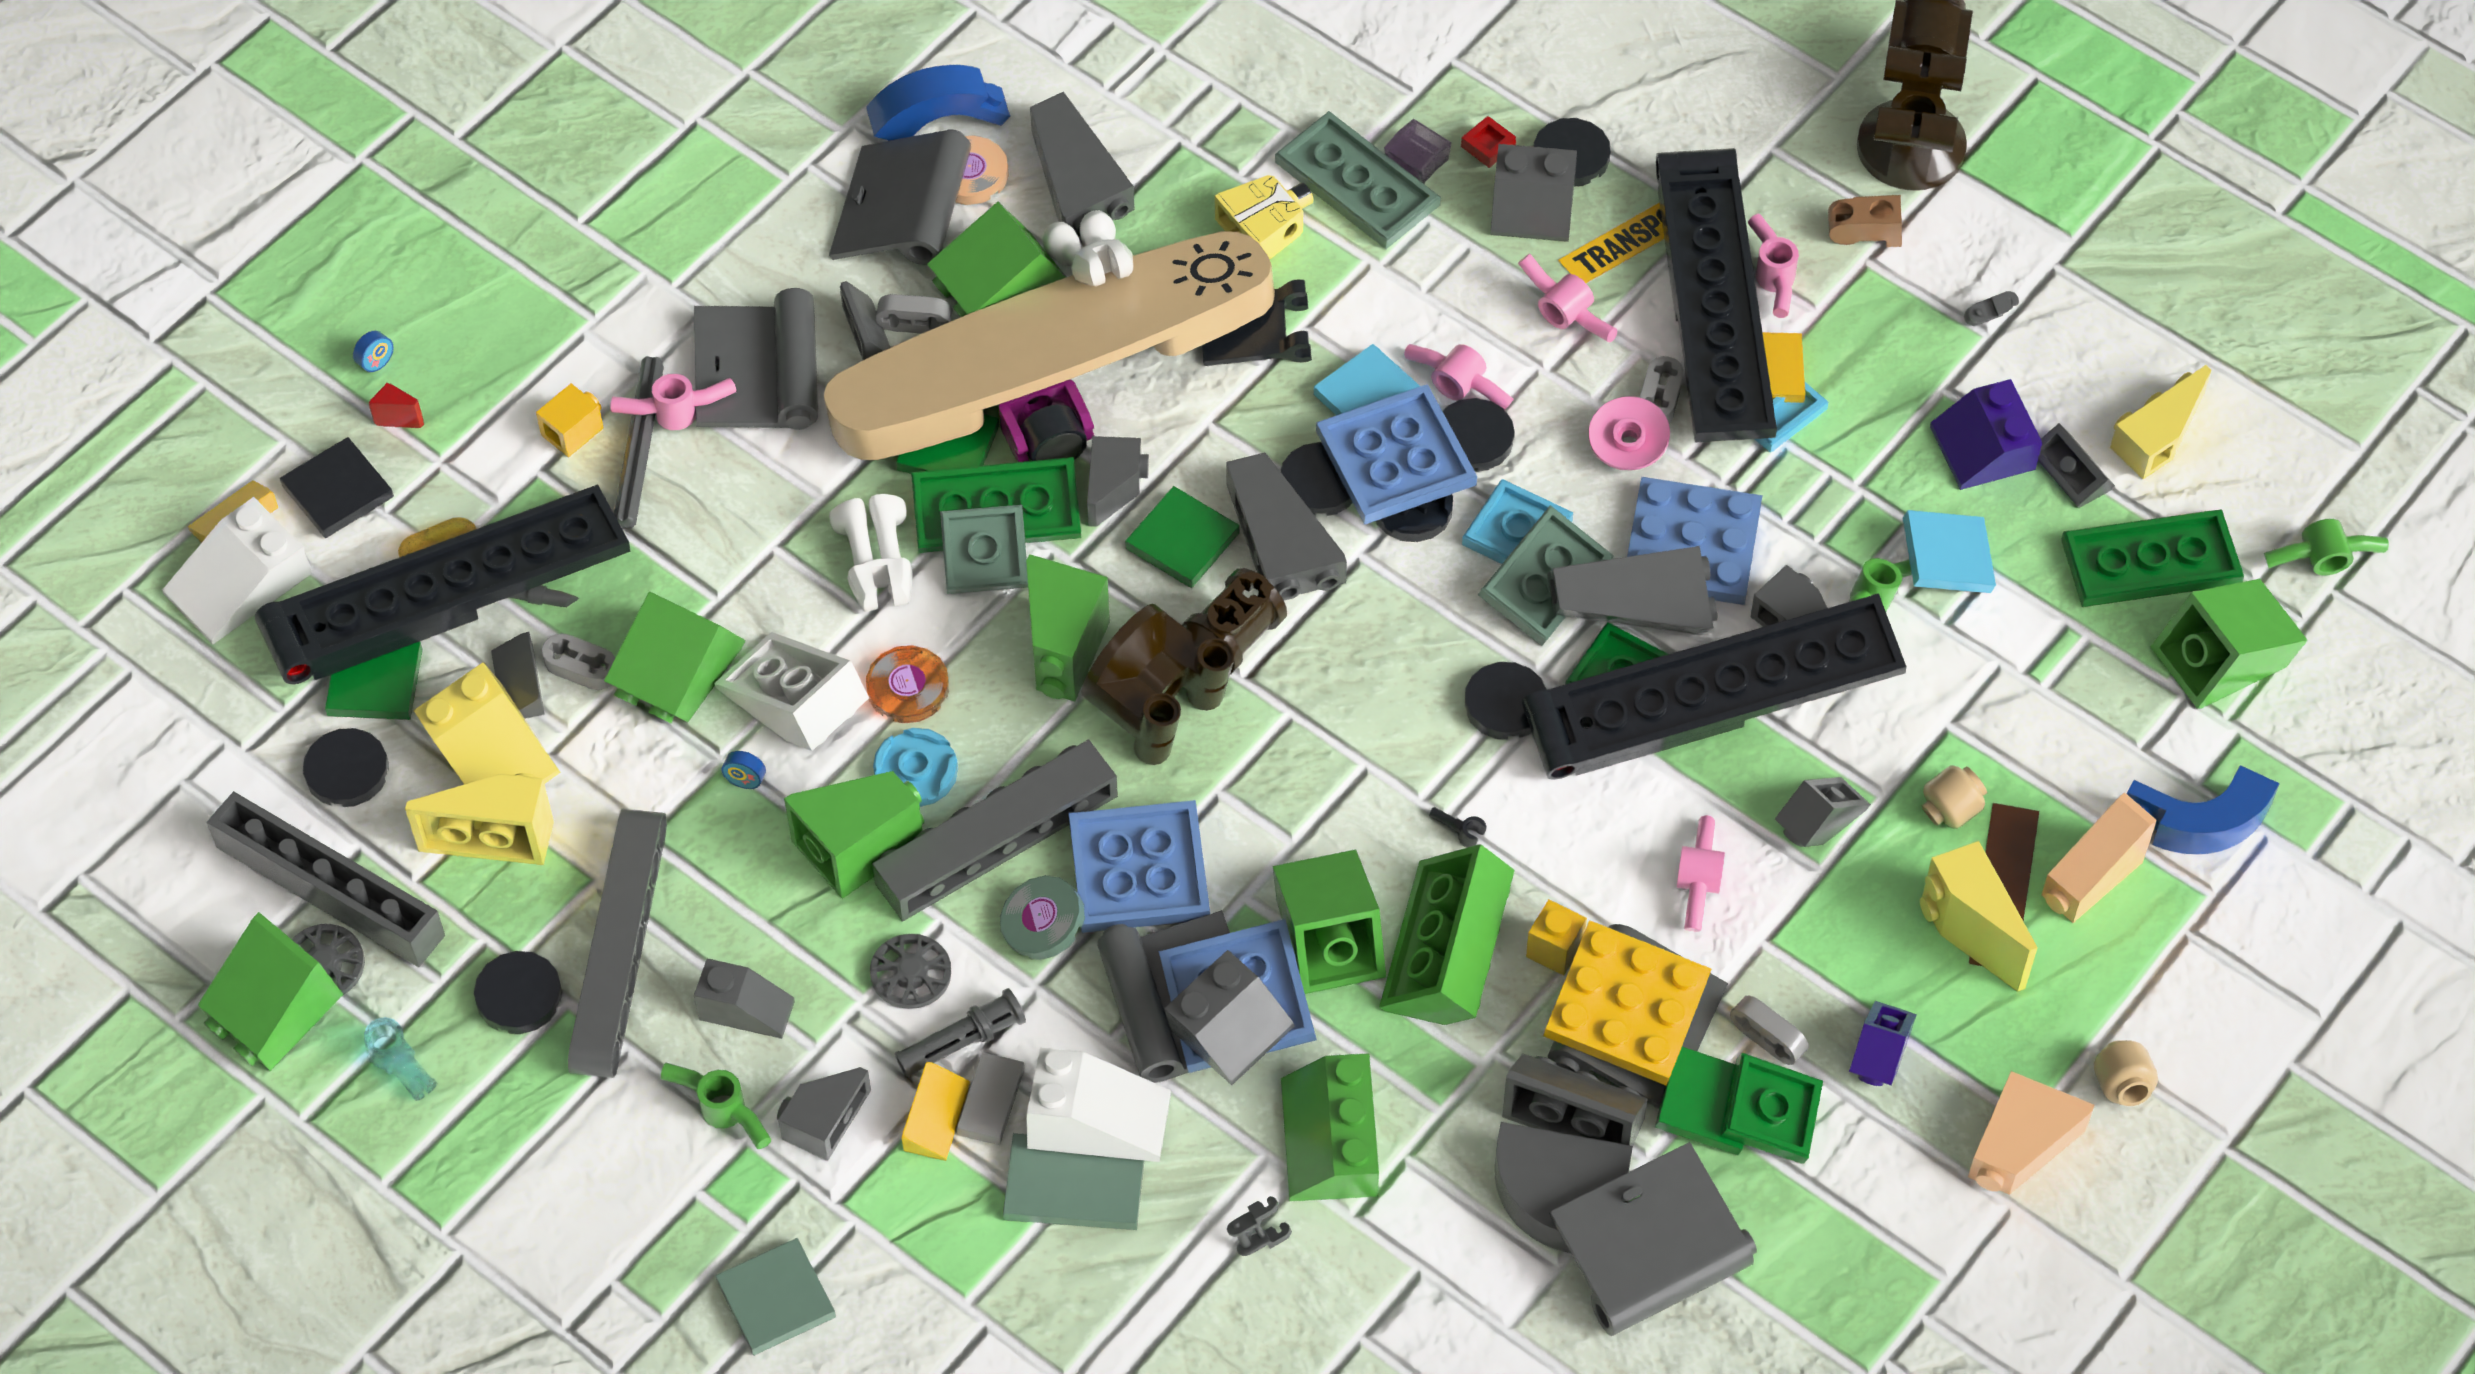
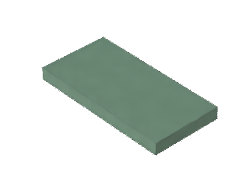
M1330 111L1275 154V163L1300 183L1306 184L1314 194L1385 249H1388L1440 206L1441 197Z

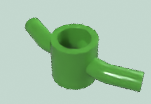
M2323 519L2310 524L2302 532L2303 542L2265 552L2264 556L2268 568L2297 559L2309 558L2314 572L2318 575L2326 576L2337 574L2347 569L2354 560L2352 552L2385 553L2388 550L2389 541L2386 537L2346 536L2339 520Z
M1880 558L1866 561L1852 588L1849 602L1879 593L1887 612L1902 582V578L1912 575L1910 560L1894 564Z
M667 1062L664 1064L661 1071V1079L690 1087L697 1092L701 1113L708 1125L725 1129L739 1123L743 1126L757 1149L765 1148L771 1143V1137L756 1114L745 1106L739 1079L733 1073L727 1070H714L703 1076L695 1070ZM724 1095L731 1097L727 1101L722 1103L711 1102L714 1098L718 1096Z

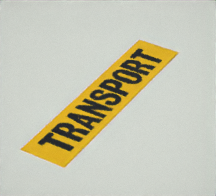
M1660 203L1583 245L1558 261L1570 274L1578 276L1585 283L1592 281L1664 239Z

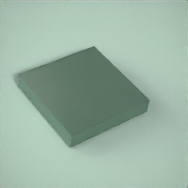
M1022 505L940 511L947 594L1028 588Z
M798 1238L715 1275L717 1283L753 1356L836 1318L835 1310Z

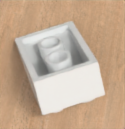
M253 497L219 521L162 591L213 645L254 616L260 607L278 599L310 576L312 572L304 547Z
M773 632L768 634L714 683L718 691L785 741L811 751L822 744L839 725L853 716L856 710L869 699L851 660Z
M1040 1047L1027 1109V1149L1160 1162L1171 1090L1086 1052Z

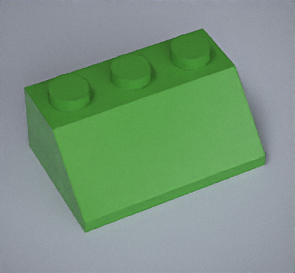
M1370 1054L1324 1056L1282 1077L1281 1090L1289 1202L1378 1197L1379 1165Z

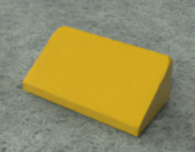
M252 480L187 526L188 530L202 543L220 520L253 497L272 513L278 508L275 495L269 488Z
M926 1062L903 1130V1151L939 1160H947L971 1085L969 1080L937 1064Z

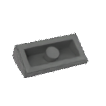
M841 282L842 307L862 360L891 348L884 329L875 320L877 311L872 299L849 282Z
M2060 423L2041 438L2042 446L2038 458L2039 463L2078 508L2108 493L2115 487L2108 476Z
M525 632L491 650L496 678L501 682L526 719L545 715L533 644L530 632Z

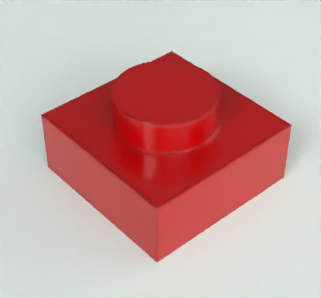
M1489 116L1485 117L1461 138V147L1488 168L1497 162L1499 144L1516 145V136Z

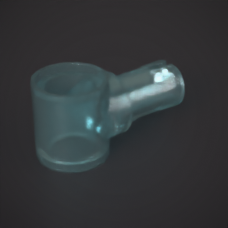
M387 1017L378 1018L366 1027L364 1042L370 1063L384 1069L388 1074H394L415 1101L425 1097L423 1094L424 1090L429 1094L435 1089L437 1082L434 1078H431L414 1058L415 1051L405 1040L403 1029L397 1021ZM382 1037H390L396 1040L395 1045L389 1049L381 1050L374 1046L375 1042Z

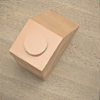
M2124 792L2047 874L2042 896L2045 898L2048 906L2054 912L2063 914L2074 923L2143 863L2157 820Z
M2011 1071L1975 1153L1968 1178L1975 1180L1981 1187L1987 1190L2002 1191L2010 1195L2086 1131L2095 1105Z

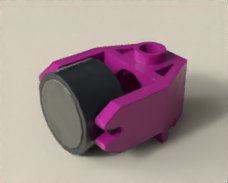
M1071 379L999 404L1000 427L1017 462H1027L1029 458L1031 461L1074 457L1075 460L1086 449L1087 441L1091 440L1092 436H1095L1093 433L1094 424L1075 382ZM1035 397H1038V400H1037L1036 403H1034V404H1028V403H1027V402L1030 401L1031 399H1033V398H1035Z

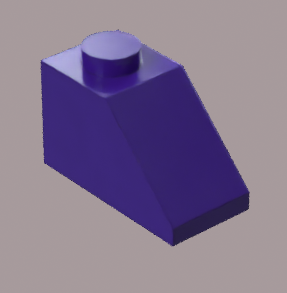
M1875 1001L1864 1022L1849 1072L1858 1074L1859 1080L1873 1086H1883L1884 1083L1892 1086L1917 1014Z

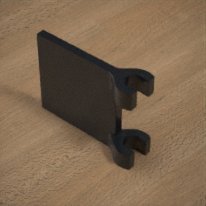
M1292 280L1282 287L1274 289L1273 305L1264 315L1202 345L1204 366L1285 358L1300 363L1311 361L1312 355L1308 331H1296L1288 336L1286 333L1285 308L1292 311L1308 309L1305 280Z

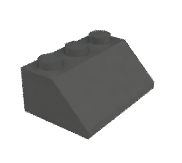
M1522 1054L1506 1076L1502 1117L1532 1128L1634 1146L1645 1119L1648 1099L1640 1096L1638 1092L1629 1087H1614L1599 1081L1590 1073L1584 1071L1573 1072L1559 1067L1554 1061L1546 1057H1532Z

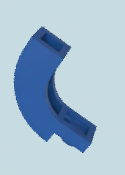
M941 65L912 72L889 84L866 106L874 137L888 141L912 137L926 124L945 116L965 115L1000 126L1010 117L1002 87L984 82L980 68L967 65Z
M2240 765L2228 788L2220 796L2206 802H2184L2136 780L2132 782L2127 795L2157 820L2154 830L2157 832L2152 845L2171 852L2198 855L2229 849L2252 835L2266 817L2280 783Z

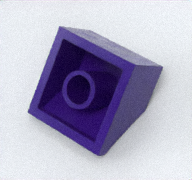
M2011 379L1972 389L1930 423L1933 435L1960 490L2036 470L2042 440Z

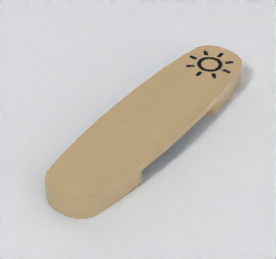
M1221 231L1134 255L1133 271L1128 277L1118 279L1112 272L1105 273V283L1095 287L1080 283L1072 275L972 312L875 354L836 374L827 383L824 391V400L832 435L840 448L848 455L861 460H880L972 434L983 426V409L1075 378L1152 346L1160 354L1166 356L1182 355L1236 330L1264 315L1273 305L1275 290L1272 265L1268 254L1249 235L1239 232Z

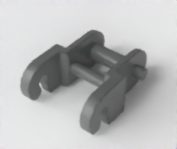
M2005 291L1968 308L1965 311L1964 319L1970 326H1978L2002 317L2004 313L2009 312L2013 306H2017L2019 304V297L2013 291Z
M1273 1196L1266 1199L1268 1206L1264 1207L1262 1202L1256 1201L1247 1207L1249 1210L1247 1213L1228 1224V1234L1232 1237H1237L1239 1240L1236 1249L1241 1256L1251 1255L1267 1245L1271 1249L1290 1237L1292 1230L1286 1222L1280 1224V1233H1277L1276 1229L1272 1226L1264 1230L1260 1225L1262 1224L1261 1220L1274 1214L1278 1209V1202ZM1255 1228L1256 1232L1247 1236L1246 1232Z

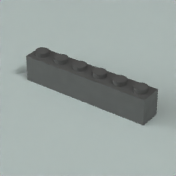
M1089 739L1078 746H1069L1052 761L1043 766L1032 767L1026 771L1019 780L1006 787L1001 786L994 789L987 795L986 799L970 808L964 807L959 809L949 820L935 828L924 829L917 834L914 840L899 849H890L883 853L876 862L872 863L875 885L903 922L1070 825L1069 813L1094 811L1117 798V775Z
M235 791L228 796L206 822L216 848L418 968L445 937L436 909Z

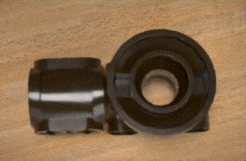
M1963 0L1895 1L1883 80L1902 83L1901 91L1893 100L1878 105L1866 115L1860 125L1857 138V151L1862 164L1872 176L1889 186L1903 190L1935 188L1952 179L1964 162L1967 149L1965 131L1958 121V117H1955L1946 109L1945 103L1940 97L1942 89L1959 92L1962 90L1973 10L1966 9V4Z
M1239 568L1227 578L1225 589L1201 613L1191 614L1182 625L1156 604L1147 605L1133 615L1104 647L1084 680L1081 694L1135 738L1134 752L1140 761L1150 765L1161 764L1169 757L1181 714V707L1175 696L1182 687L1187 689L1189 702L1200 710L1208 711L1218 707L1223 701L1229 676L1243 662V654L1266 630L1276 629L1287 617L1285 602L1265 576L1246 568ZM1254 588L1259 591L1258 596L1251 595L1247 598L1244 595L1245 590L1249 592Z

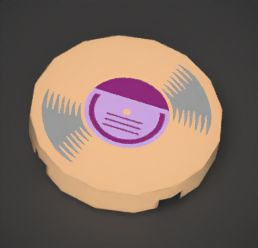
M973 135L965 136L971 143V151L956 203L964 205L984 203L991 199V195L997 191L999 194L1005 188L1009 177L1007 156L998 144L988 138Z

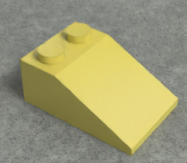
M484 662L413 710L464 784L498 774L515 775L517 773H527L536 778H543L545 784L561 773L501 682Z
M517 773L515 775L498 774L407 801L405 807L418 852L544 865L554 819L543 778H536L527 773Z
M1977 841L1932 857L1928 875L1925 877L1923 895L1920 898V907L1928 922L1933 921L1942 937L2017 992L2024 990L2038 947L1980 842Z

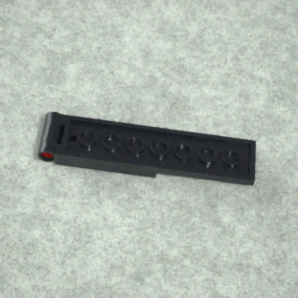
M1736 149L1656 153L1659 203L1675 319L1679 325L1694 441L1696 443L1776 438L1777 426Z
M597 484L283 601L267 603L257 610L255 621L285 683L295 685L308 680L311 676H313L314 680H318L478 620L477 609L631 552L630 544Z
M1878 593L1552 689L1539 690L1527 695L1522 700V705L1548 779L1557 780L1574 773L1578 776L1744 727L1745 720L1906 674L1907 666Z

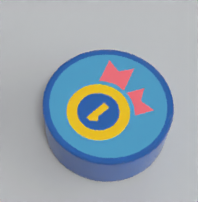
M370 331L357 341L353 351V359L365 371L376 372L383 368L393 354V342L380 331Z
M733 751L727 755L721 772L730 783L737 787L756 789L760 786L766 774V767L757 756L749 752Z

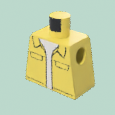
M1267 175L1215 195V220L1224 231L1239 232L1251 236L1262 246L1269 259H1271L1302 234V209L1313 203V196L1308 186L1304 183L1286 190L1275 176Z

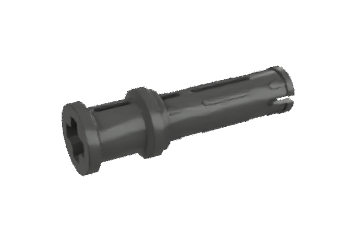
M1010 988L1002 990V996L981 1007L977 1005L971 1006L969 1011L966 1012L967 1016L901 1051L895 1052V1057L904 1075L909 1078L912 1074L924 1069L926 1062L935 1063L977 1040L989 1042L993 1040V1034L1014 1023L1018 1025L1026 1023L1024 1012Z

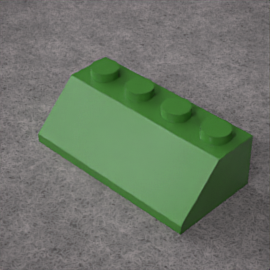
M1482 844L1419 861L1379 1008L1383 1011L1441 1025L1476 1018L1515 871Z

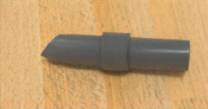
M543 585L508 597L525 600L531 604H547L566 608L579 599L574 595L548 589L547 586Z

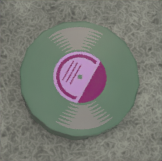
M1044 875L1029 879L1015 888L1005 901L1000 915L1001 933L1007 944L1020 955L1022 954L1036 960L1054 957L1069 948L1076 939L1074 935L1078 931L1079 926L1082 929L1085 920L1084 903L1073 886L1060 877Z

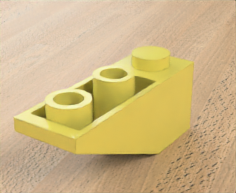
M2207 365L2193 374L2191 372L2185 373L2176 381L2172 388L2164 393H2155L2146 401L2142 408L2134 413H2125L2115 423V431L2110 448L2142 479H2145L2173 460L2204 396L2211 369Z

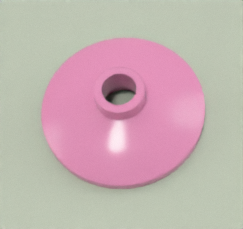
M1620 397L1607 402L1597 410L1589 426V442L1595 455L1608 466L1619 470H1638L1655 463L1666 451L1670 439V427L1665 414L1654 403L1639 397ZM1631 436L1637 441L1625 443L1622 440L1625 437Z

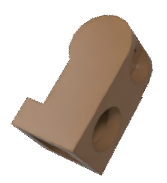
M1901 195L1840 199L1829 206V236L1833 242L1840 245H1851L1859 241H1886V247H1902Z

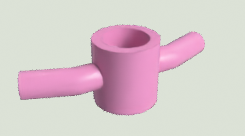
M1756 214L1748 221V225L1762 241L1758 255L1756 280L1763 289L1776 292L1773 315L1778 318H1786L1789 314L1791 302V286L1795 281L1799 257L1798 249L1792 241L1783 237H1777L1761 214Z
M1531 254L1526 255L1518 262L1532 282L1545 293L1538 301V307L1543 317L1551 325L1559 329H1566L1576 320L1586 330L1607 342H1612L1615 339L1617 329L1595 317L1587 310L1594 302V296L1589 286L1581 278L1573 274H1566L1556 283L1546 274Z
M1409 344L1405 348L1404 355L1406 359L1435 368L1431 375L1432 382L1447 398L1461 400L1471 389H1474L1490 401L1504 408V410L1514 400L1495 383L1482 376L1487 369L1486 363L1476 350L1467 345H1456L1447 356L1432 349Z
M667 374L654 382L652 386L653 397L634 399L613 396L611 412L632 415L655 413L658 424L663 428L681 430L687 428L695 420V407L708 405L736 392V387L732 379L727 378L705 389L693 391L690 380L685 376Z
M1709 815L1701 816L1698 820L1695 848L1682 846L1676 888L1689 889L1684 929L1693 932H1700L1702 929L1706 892L1717 894L1720 892L1725 852L1712 850L1715 820Z

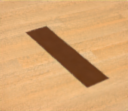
M1993 803L1985 853L2024 921L2039 811ZM1969 957V964L1982 966L1973 958Z

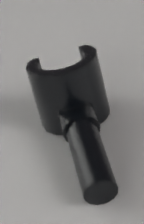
M1433 807L1429 814L1430 817L1458 832L1460 843L1467 848L1475 846L1478 842V838L1467 830H1474L1478 834L1484 835L1487 829L1485 821L1477 816H1471L1462 821L1436 807Z

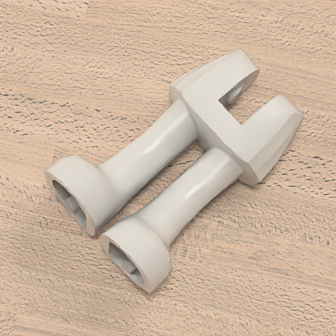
M1100 210L1091 211L1082 219L1080 223L1082 246L1075 230L1065 222L1051 224L1044 233L1043 247L1046 253L1058 263L1070 266L1075 280L1080 283L1096 287L1105 283V273L1112 272L1118 279L1128 277L1133 271L1132 252L1125 244L1115 239L1116 229L1113 220Z
M876 494L869 499L870 516L875 526L881 559L873 560L867 528V515L863 500L853 498L837 505L830 511L829 519L833 530L839 535H847L849 539L854 566L848 571L847 579L863 611L878 609L877 589L889 587L894 606L909 604L913 579L912 566L909 560L901 558L896 526L902 524L906 519L907 509L904 500L895 495Z

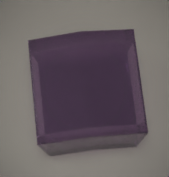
M1413 118L1384 147V152L1425 184L1432 174L1448 161L1452 142Z

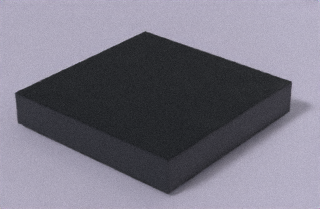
M349 437L279 478L282 487L325 539L394 497L392 488Z

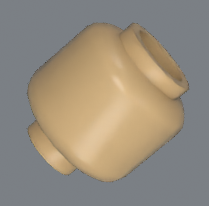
M1951 765L1925 784L1923 793L1927 802L1922 805V808L1935 825L1938 826L1944 822L1947 826L1958 829L1984 809L1985 799L1983 796L1987 794V790L1982 781L1969 767L1966 766L1961 769Z
M2117 1040L2109 1043L2096 1056L2093 1064L2095 1075L2103 1094L2116 1104L2125 1106L2139 1105L2151 1096L2158 1083L2157 1070L2148 1050L2136 1041Z

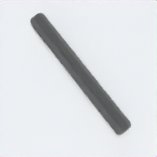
M646 356L642 359L635 399L653 397L652 386L658 378L663 376L664 366L662 365L663 361L661 358ZM655 413L631 416L614 515L621 528L631 529L637 522Z

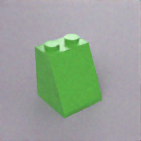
M999 201L927 264L936 275L932 282L946 298L952 295L958 302L953 308L960 317L1067 278L1032 233Z
M1029 554L1026 564L1036 690L1043 692L1046 696L1053 699L1064 698L1075 702L1110 623L1108 577Z
M2255 579L2191 592L2150 647L2194 706L2200 709L2286 668L2308 640L2262 580Z
M649 591L604 681L617 687L614 696L634 706L641 699L652 705L649 713L669 723H672L675 716L689 722L715 686L714 683L721 678L740 652L746 640L724 627Z
M893 771L797 792L784 798L792 843L842 899L874 878L872 863L876 862L886 851L899 849L914 840L917 834L923 831L922 825L925 823L920 813L919 803L922 802L919 792L911 782L906 781L903 783Z
M1356 849L1272 866L1276 901L1281 919L1286 920L1305 994L1386 978L1380 909Z
M258 912L248 924L198 1006L208 1016L204 1025L222 1041L229 1035L238 1043L233 1049L248 1064L253 1066L259 1061L271 1071L344 994L316 959Z

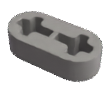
M888 294L879 299L875 320L880 327L886 330L922 334L951 322L953 309L947 301L940 298Z
M1661 356L1655 358L1649 364L1640 398L1655 403V399L1662 400L1660 409L1670 424L1674 417L1682 388L1684 369L1677 359ZM1663 373L1670 374L1666 386L1659 384Z
M563 633L555 634L544 642L542 655L547 670L552 674L594 690H603L612 686L604 681L615 660L614 655L609 650ZM565 650L569 651L570 657L562 655L559 660L555 659L554 653L562 654ZM601 664H605L606 671L599 669L596 674L592 673L591 667L598 669Z
M1745 996L1730 1012L1732 1022L1743 1034L1784 1064L1794 1065L1809 1048L1805 1036L1795 1026L1753 996Z

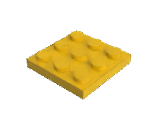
M1589 920L1543 1037L1667 1085L1712 969Z

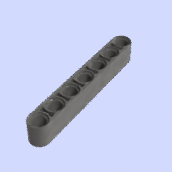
M621 809L569 1048L568 1070L570 1074L614 1078L617 1074L665 843L667 819L666 814L663 812Z

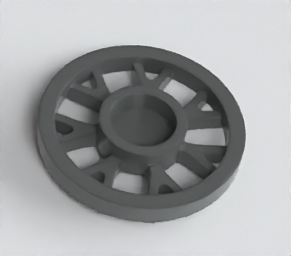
M334 924L314 925L298 933L292 940L300 945L306 939H309L315 946L307 953L321 964L331 979L336 977L339 985L338 988L343 994L349 992L362 976L365 964L364 952L356 936L346 928ZM321 934H334L330 945L320 944ZM346 941H350L354 948L339 954L336 948ZM357 954V959L351 958V956ZM342 962L356 965L352 975L340 971ZM342 978L347 979L346 982L341 983Z
M903 934L889 939L877 949L870 965L871 982L876 993L887 1003L899 1008L915 1009L932 1004L945 993L951 981V961L948 953L937 941L920 934ZM904 944H918L917 952L905 953ZM930 949L939 955L930 961H926L922 957ZM892 950L900 957L895 962H892L883 956ZM893 970V977L881 981L878 980L877 972ZM928 970L945 971L943 979L929 977ZM925 983L931 993L919 998L915 989ZM896 984L906 989L902 998L891 994ZM889 985L887 990L883 988V986ZM932 985H938V987L934 989ZM910 994L913 995V997H914V999H907V998H908V996H909Z

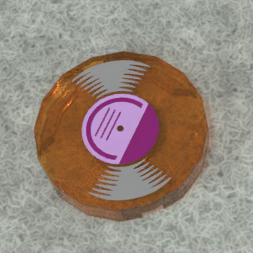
M914 645L894 647L881 653L870 665L866 676L868 700L877 713L882 716L884 714L887 717H892L895 722H920L933 716L941 708L945 697L947 699L949 693L947 668L939 656L926 648Z

